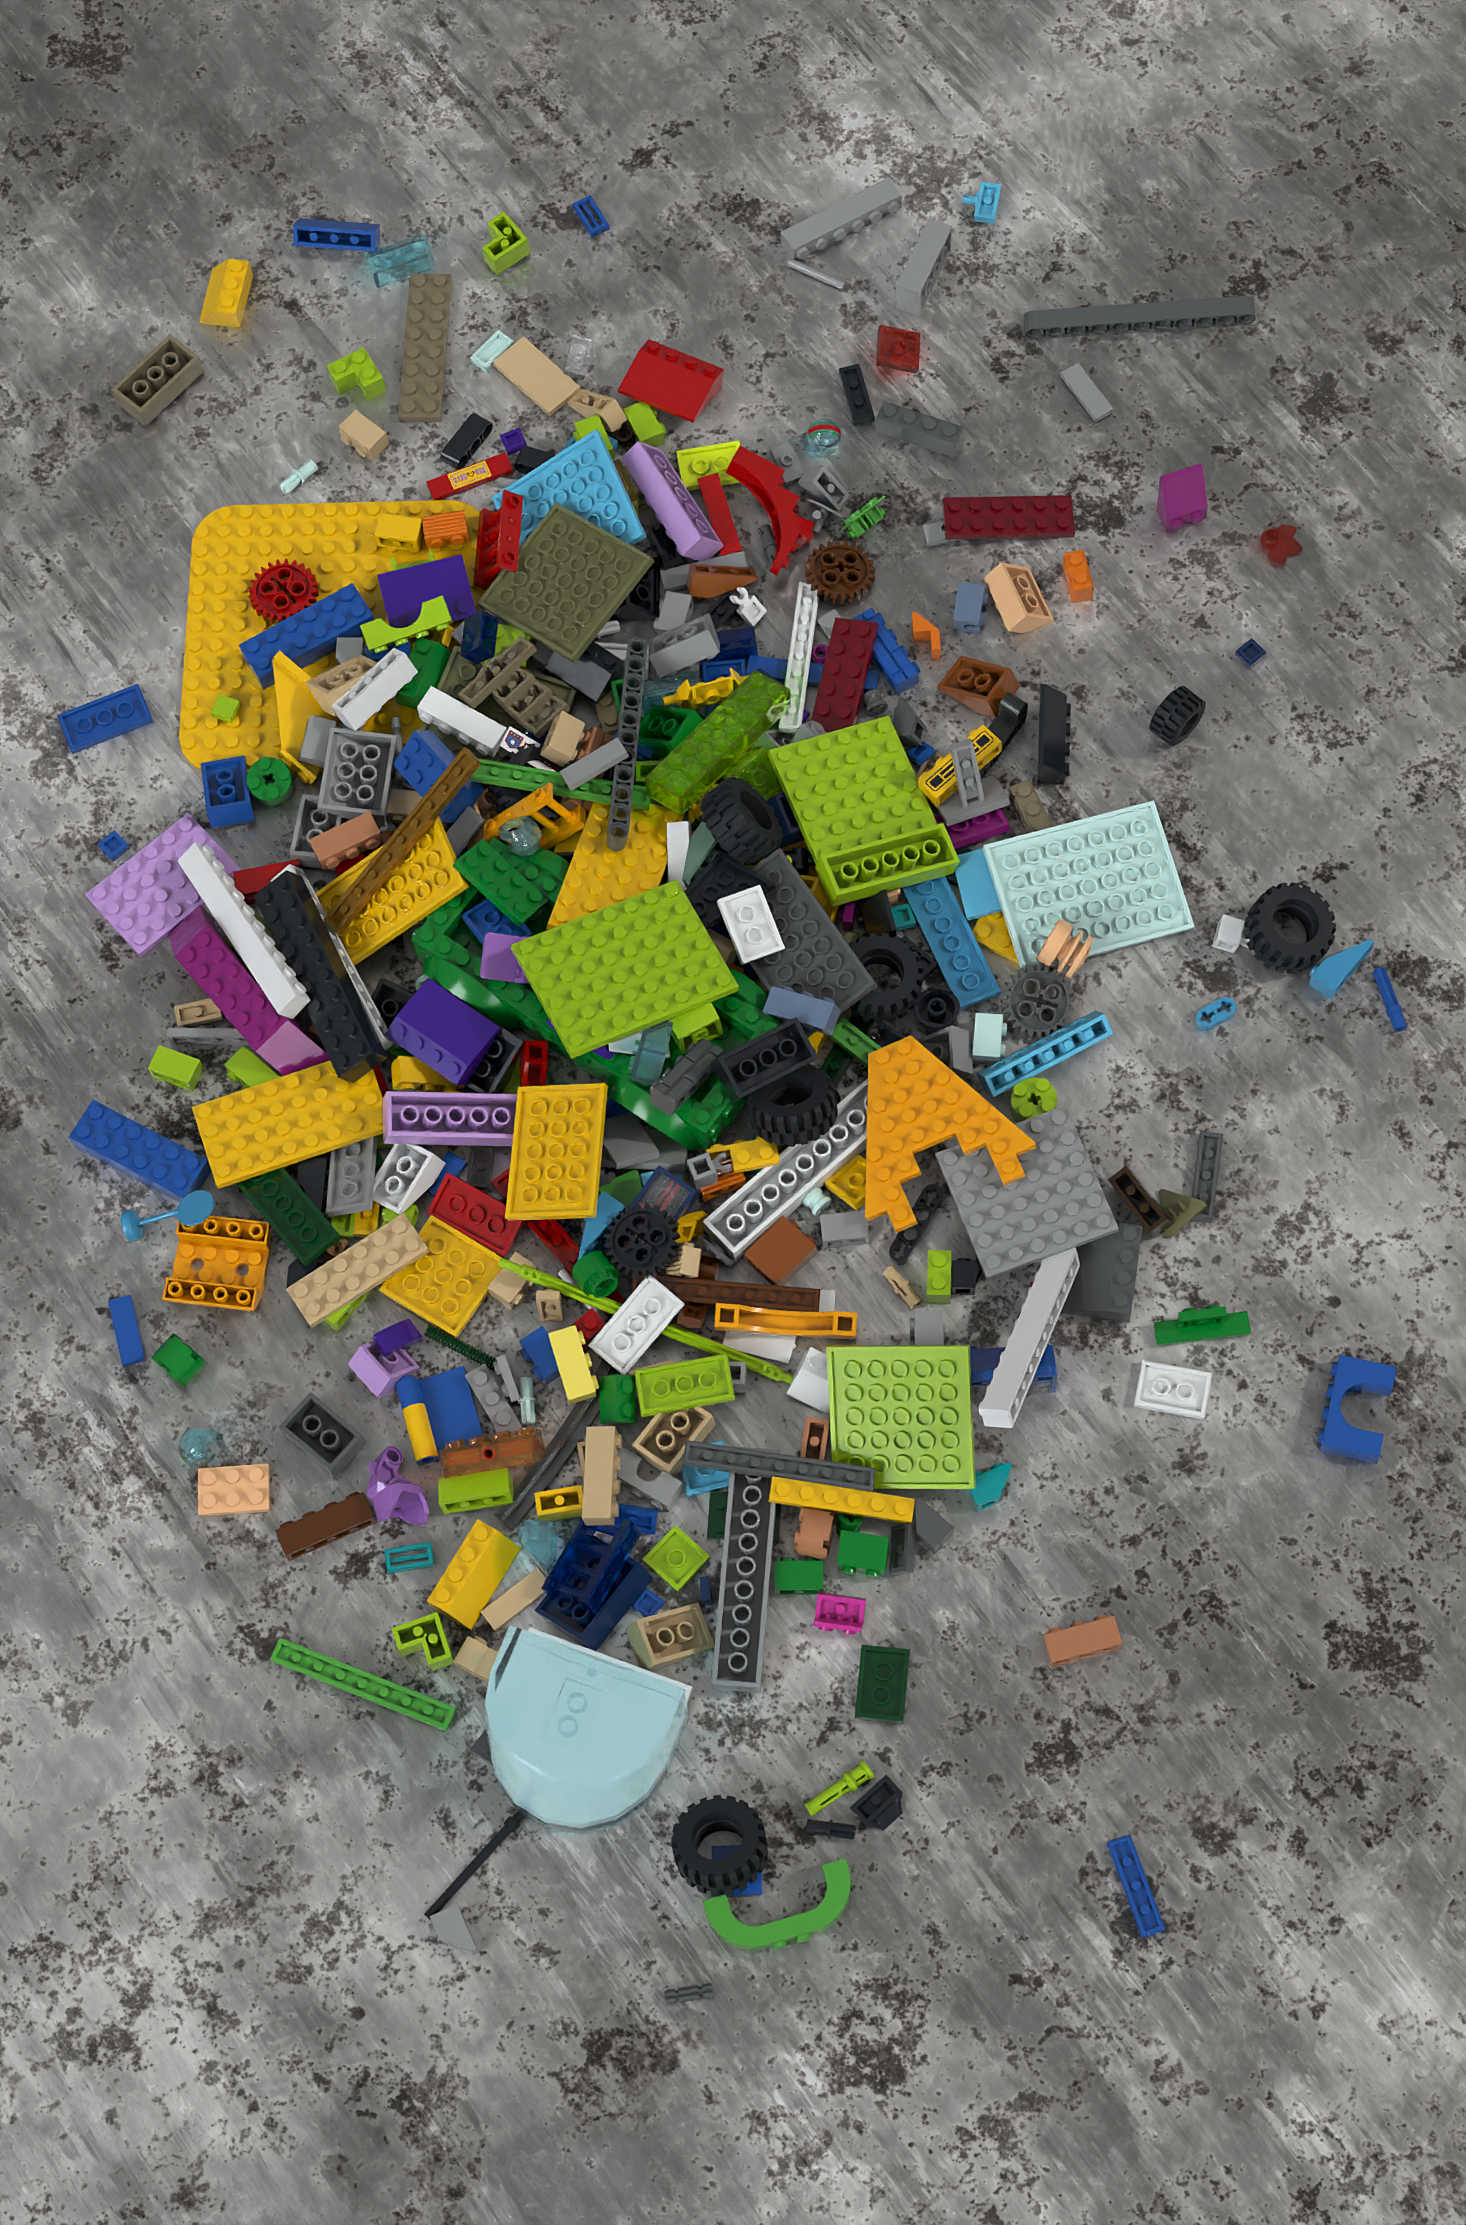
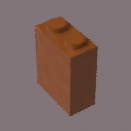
M782 1216L744 1253V1260L770 1285L784 1286L817 1254L816 1241L809 1234L804 1235L799 1231L800 1227L794 1220H787Z

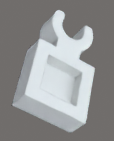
M738 587L737 591L740 593V598L738 599L736 595H731L730 600L735 604H739L740 607L736 611L749 626H755L767 610L754 595L748 596L745 588Z

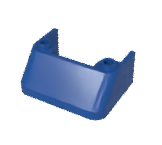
M1047 1344L1032 1382L1050 1381V1390L1053 1393L1056 1392L1057 1367L1053 1345ZM970 1346L972 1387L988 1386L991 1383L994 1369L998 1367L1001 1353L1005 1351L1006 1347L977 1349L975 1346Z

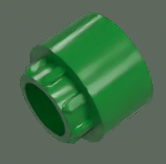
M592 1251L585 1254L573 1267L572 1276L587 1296L593 1294L595 1298H603L610 1295L617 1287L619 1272L610 1263L611 1260L603 1251Z

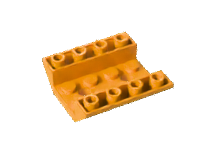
M210 1215L202 1223L195 1226L183 1225L178 1220L175 1234L179 1242L171 1278L166 1277L162 1300L254 1312L263 1295L270 1259V1224L262 1221ZM198 1260L203 1261L204 1266L198 1271L192 1269L194 1262ZM241 1266L249 1267L248 1273L244 1276L237 1275V1270Z

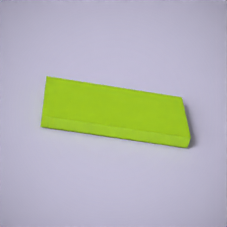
M727 1353L634 1370L642 1417L736 1400Z

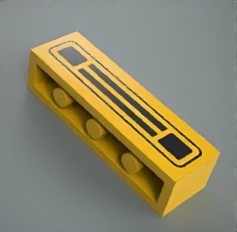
M981 725L978 729L974 728L967 736V739L970 738L973 742L979 771L1002 751V741L985 725ZM951 752L946 757L943 756L938 759L935 766L930 771L923 772L918 779V787L936 807H939L958 790Z

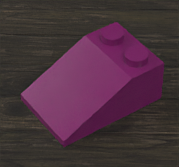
M1201 463L1160 476L1156 511L1165 531L1178 530L1184 525L1199 523L1206 518L1208 505Z

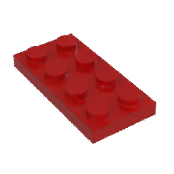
M446 1173L426 1212L429 1216L433 1215L503 1257H507L525 1220L508 1221L505 1218V1203L451 1173Z

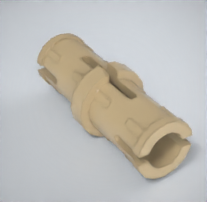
M891 1265L883 1272L882 1275L895 1288L894 1292L896 1295H900L910 1306L911 1310L917 1308L923 1302V1299L911 1287V1282L908 1279L905 1280L894 1265Z

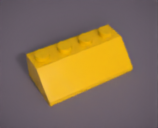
M477 1519L427 1600L429 1606L465 1628L472 1630L481 1616V1611L487 1606L521 1548L498 1530Z

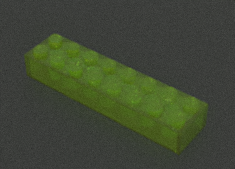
M754 670L645 777L646 795L682 816L791 707L790 689Z

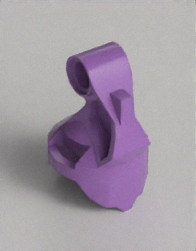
M388 1446L374 1461L368 1464L371 1477L367 1485L366 1494L373 1502L377 1521L382 1522L387 1521L389 1518H400L408 1524L425 1525L428 1522L429 1509L423 1487L412 1484L397 1474V1470L403 1461V1454L397 1447Z

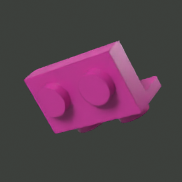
M818 1592L813 1626H819L818 1629L822 1631L840 1629L843 1630V1633L851 1635L862 1632L866 1598Z

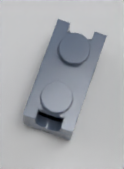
M959 582L953 616V631L979 634L980 625L984 626L986 613L982 612L983 606L987 607L988 593H984L985 585Z

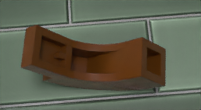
M701 1255L698 1277L692 1279L717 1280L721 1260ZM685 1302V1305L678 1314L677 1323L690 1329L703 1328L711 1304Z

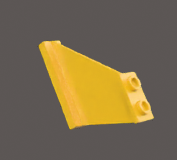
M279 650L271 661L273 663L281 751L278 757L286 764L288 769L291 767L297 773L296 776L302 782H308L312 785L317 778L320 767L298 761L307 721L310 715L336 721L337 726L339 717L333 716L322 709L306 685V682L312 678Z

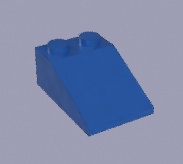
M238 756L201 763L206 811L211 828L255 821L251 791L247 785L248 773L245 757Z

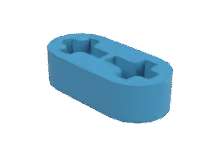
M1223 997L1200 1009L1196 1014L1195 1023L1197 1027L1203 1031H1208L1230 1020L1236 1012L1235 1001L1229 997ZM1222 1005L1225 1007L1230 1006L1228 1013L1226 1010L1221 1011ZM1204 1015L1206 1018L1212 1016L1210 1023H1207V1021L1202 1022V1016Z

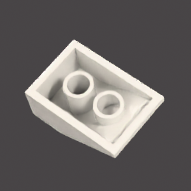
M394 1144L374 1178L373 1201L401 1215L434 1184L446 1163L435 1154L416 1144Z

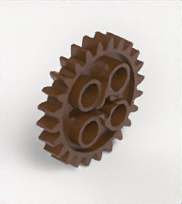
M836 540L835 545L828 541L827 547L820 544L819 550L814 548L812 555L809 554L808 562H806L805 566L806 583L811 584V591L817 590V597L825 595V602L832 598L833 604L840 600L841 604L844 605V601L847 599L852 604L853 597L860 600L861 594L866 596L868 589H872L875 579V567H873L874 561L869 560L870 554H863V547L858 550L855 549L856 543H853L851 547L848 546L847 540H845L843 545H840L839 540Z

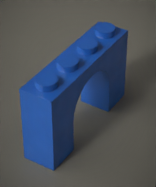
M1340 1355L1337 1362L1333 1361L1330 1375L1334 1376L1333 1384H1328L1326 1398H1330L1329 1407L1324 1406L1321 1419L1326 1421L1324 1429L1320 1428L1317 1442L1321 1443L1320 1451L1373 1463L1378 1462L1384 1434L1358 1429L1350 1425L1341 1413L1340 1402L1347 1394L1359 1390L1390 1396L1397 1367Z

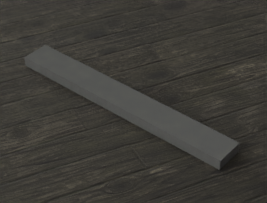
M689 1440L685 1442L682 1463L684 1466L772 1478L773 1476L873 1492L876 1468Z

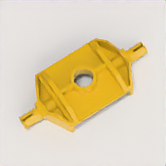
M730 668V677H719L711 682H700L690 687L687 679L676 690V693L662 697V704L666 706L676 703L681 708L695 710L724 701L738 699L741 689H744V685L756 683V676L754 673L739 676L735 670Z

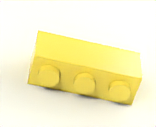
M576 1325L548 1333L569 1405L596 1397L595 1390L599 1389L596 1376L590 1375L588 1367H592L589 1353L584 1354L582 1345L586 1343L582 1331L577 1332Z

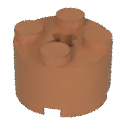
M802 1507L799 1516L800 1526L795 1533L794 1553L827 1560L834 1533L832 1524H835L836 1512Z

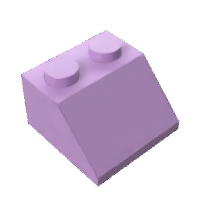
M374 1341L361 1345L348 1363L349 1367L377 1398L393 1392L396 1389L395 1384L402 1376L413 1375L420 1368L404 1349L400 1348L385 1357Z

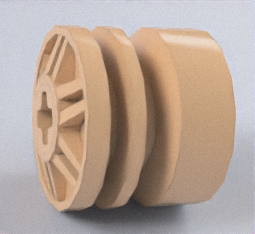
M1060 918L1046 939L1036 960L1049 967L1057 959L1060 961L1057 972L1060 973L1065 965L1069 966L1065 977L1070 979L1081 968L1087 958L1094 937L1088 935L1082 943L1080 939L1084 931L1080 930L1075 937L1070 936L1073 925Z

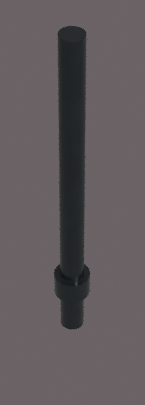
M522 1805L512 1817L509 1816L504 1821V1826L424 1913L429 1920H431L429 1916L440 1912L511 1832L514 1833L520 1827L519 1823L531 1811L530 1809Z

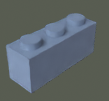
M783 985L780 988L772 986L763 1009L766 1015L773 1017L777 1021L786 1023L797 1017L802 1028L832 1036L841 1011L835 1005V1001L830 998L822 997V999H817L811 993L802 991L799 994L794 992L792 988Z

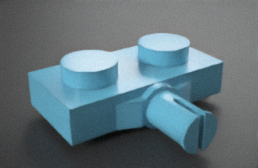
M981 182L976 196L963 195L962 203L973 204L975 207L974 221L995 223L1002 184Z

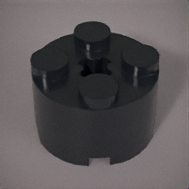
M933 985L920 992L914 1003V1021L919 1032L927 1036L951 1025L958 1026L960 1002L951 989L941 985Z

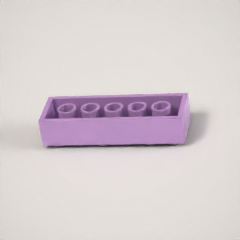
M638 441L621 457L625 464L624 469L634 478L635 486L645 495V502L654 509L656 519L664 525L667 536L677 545L676 550L681 556L690 557L695 561H703L713 557L724 546L661 449Z
M386 1091L382 1099L383 1144L512 1146L517 1094Z

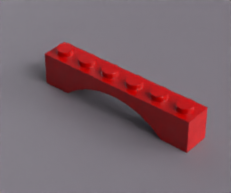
M524 1040L525 1042L520 1053V1087L545 1086L547 1041Z

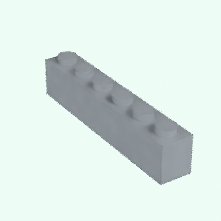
M888 177L781 231V244L790 258L796 261L804 259L809 254L824 249L828 244L839 241L846 235L854 231L857 232L864 226L877 222L890 213H895L902 207V195Z

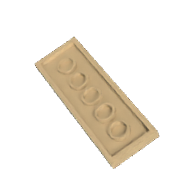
M403 1213L289 1286L286 1290L310 1327L313 1328L430 1251Z

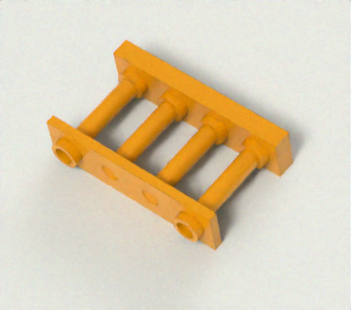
M549 782L484 823L483 839L488 842L497 836L512 848L516 845L523 849L540 846L539 841L543 837L540 848L548 850L584 828L586 809L579 805L573 810H567L553 799V784ZM547 805L562 817L552 821L538 810ZM531 816L545 827L535 831L522 822V820ZM514 826L528 836V838L519 842L508 834L506 830Z

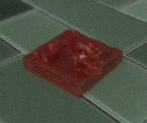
M880 325L877 332L876 366L916 374L919 370L920 333Z

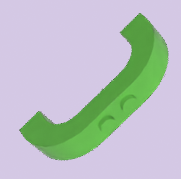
M846 1858L822 1865L827 1883V1891L824 1900L813 1910L760 1926H748L739 1922L734 1917L727 1895L723 1894L702 1900L708 1921L714 1931L724 1941L745 1950H763L771 1947L773 1950H779L787 1947V1942L797 1940V1943L809 1941L812 1939L811 1935L831 1927L842 1916L848 1905L851 1893V1879Z

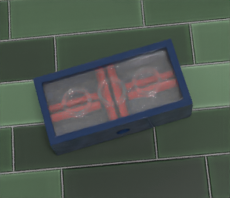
M659 1165L630 1207L636 1210V1204L639 1203L642 1209H644L645 1204L649 1203L652 1210L657 1205L660 1208V1212L666 1210L668 1213L667 1217L672 1216L674 1219L672 1224H676L679 1218L689 1212L700 1194ZM640 1221L636 1225V1229H642L645 1226V1221ZM631 1229L626 1230L627 1233L634 1236L639 1241V1243H643L655 1254L658 1253L657 1249L652 1247L646 1240L640 1238L634 1231H632ZM663 1234L657 1235L654 1238V1243L662 1241ZM631 1239L624 1240L622 1248L628 1247ZM649 1253L641 1254L639 1261H645Z

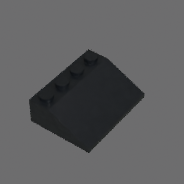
M498 1023L496 1024L501 1027L499 1033L467 1083V1086L478 1093H503L511 1079L525 1042Z

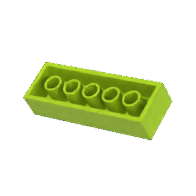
M944 823L821 855L815 869L830 906L833 907L874 896L881 890L888 892L953 874L960 860Z

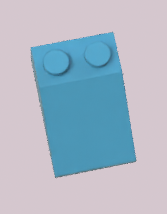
M603 1192L598 1197L596 1218H585L586 1225L578 1260L589 1252L603 1251L605 1249L604 1244H606L604 1235L611 1233L607 1226H614L616 1224L612 1220L613 1217L621 1218L620 1210L625 1213L626 1206L606 1192Z

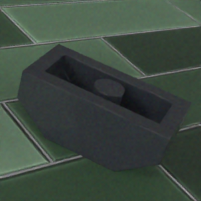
M885 1775L850 1807V1810L866 1827L873 1826L884 1831L903 1813L901 1807L903 1792Z

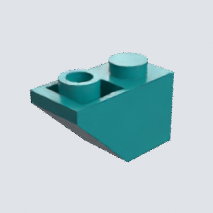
M1003 1462L997 1463L990 1467L991 1470L984 1473L981 1471L975 1472L976 1488L967 1489L977 1512L1000 1502L1011 1475L1012 1465L1010 1462L1006 1464Z

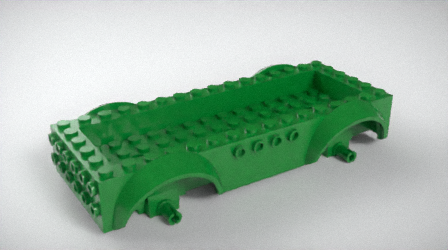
M493 837L488 844L549 899L545 906L525 922V925L533 935L546 931L570 863L554 852L540 848L534 854V851L526 852L519 850L525 852L522 856H519L521 854L516 851L512 852L510 847ZM526 847L523 850H534L538 847ZM467 879L466 881L469 885L467 889L429 914L422 927H418L414 931L411 940L418 961L423 964V974L508 1030L521 1028L537 1040L547 1041L549 1048L602 1083H605L608 1086L607 1096L642 1118V1125L645 1127L649 1126V1130L652 1131L655 1127L691 1151L698 1149L706 1151L719 1142L727 1128L732 1125L737 1115L747 1105L746 1097L734 1103L731 1102L715 1071L673 1115L669 1116L661 1108L658 1109L650 1104V1087L656 1080L660 1082L667 1068L672 1069L677 1058L682 1055L670 1033L667 1022V1033L670 1038V1058L668 1059L615 1052L613 1057L608 1060L592 1051L571 1059L557 1032L546 1023L549 1017L530 983L521 984L485 979L480 976L483 945L463 921L461 915L487 898ZM729 968L739 985V990L711 1002L720 1018L723 1034L710 1040L713 1046L716 1045L723 1049L724 1054L782 1025L781 1021H777L763 1012L768 998L765 992L747 976L732 968Z

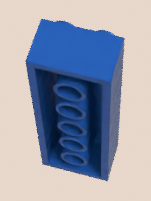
M351 583L239 644V648L244 660L264 690L275 684L273 663L271 661L279 650L298 667L303 669L336 651L337 637L363 636L360 625L375 619L354 584Z
M92 1100L69 1135V1139L74 1147L178 1202H181L188 1194L200 1190L212 1172L209 1161L204 1157L95 1100Z

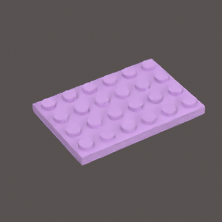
M189 813L85 894L91 904L140 958L164 940L199 904L203 907L206 906L178 863L179 858L194 842L211 847L215 853V858L223 864L225 873L233 881V872L241 870Z

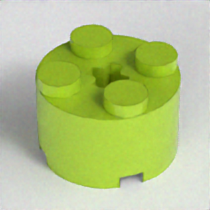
M1027 1078L1017 1083L1013 1088L1010 1109L1012 1118L1016 1123L1057 1108V1093L1045 1078Z

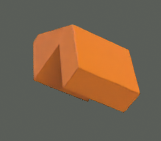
M912 612L913 642L931 641L932 660H941L939 629L917 612Z

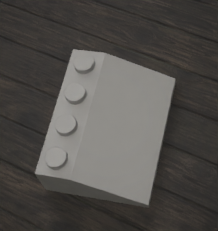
M330 727L317 808L349 820L370 811L377 826L385 827L394 770L393 763L397 751V735Z

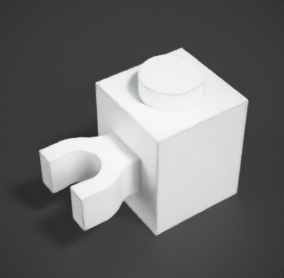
M1223 914L1218 922L1212 947L1231 953L1235 952L1239 944L1248 948L1247 944L1250 939H1245L1244 932H1242L1245 921L1240 920L1235 915Z

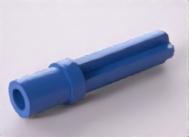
M1384 967L1376 968L1373 971V975L1386 1007L1387 1016L1390 1018L1395 1032L1403 1031L1408 1026L1387 970Z

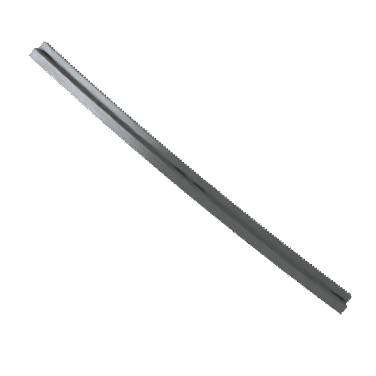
M698 1192L700 1194L699 1198L687 1214L696 1212L701 1198L700 1192ZM604 1359L594 1374L598 1385L599 1377L608 1376L614 1368ZM614 1368V1371H613L612 1374H611V1375H614V1374L622 1375V1374H621L620 1372H618L615 1368ZM599 1389L595 1390L596 1397L575 1404L549 1445L513 1491L514 1502L502 1505L494 1514L499 1521L512 1531L516 1529L536 1504L534 1493L548 1489L577 1449V1443L581 1442L585 1437L586 1427H591L600 1414ZM517 1509L516 1513L510 1518V1520H508L511 1514Z

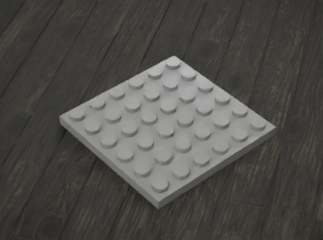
M1066 1105L1015 1124L1035 1142L1037 1148L1017 1156L1026 1177L1004 1186L987 1147L964 1155L959 1144L935 1153L986 1280L1119 1231Z

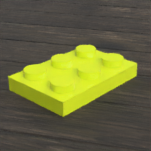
M740 441L676 451L681 480L687 490L700 489L697 478L718 473L722 485L739 483L740 481L727 474L726 471L740 446Z

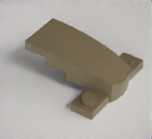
M522 636L513 642L502 654L489 660L481 668L477 677L458 693L460 699L473 709L488 695H491L511 717L538 739L550 729L553 720L561 711L567 713L571 710L568 704L555 696L550 688L538 682L534 675L520 668L537 651L535 646Z

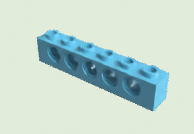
M1095 1010L977 1072V1076L985 1093L995 1097L1014 1087L1020 1081L1031 1078L1113 1034L1105 1014Z

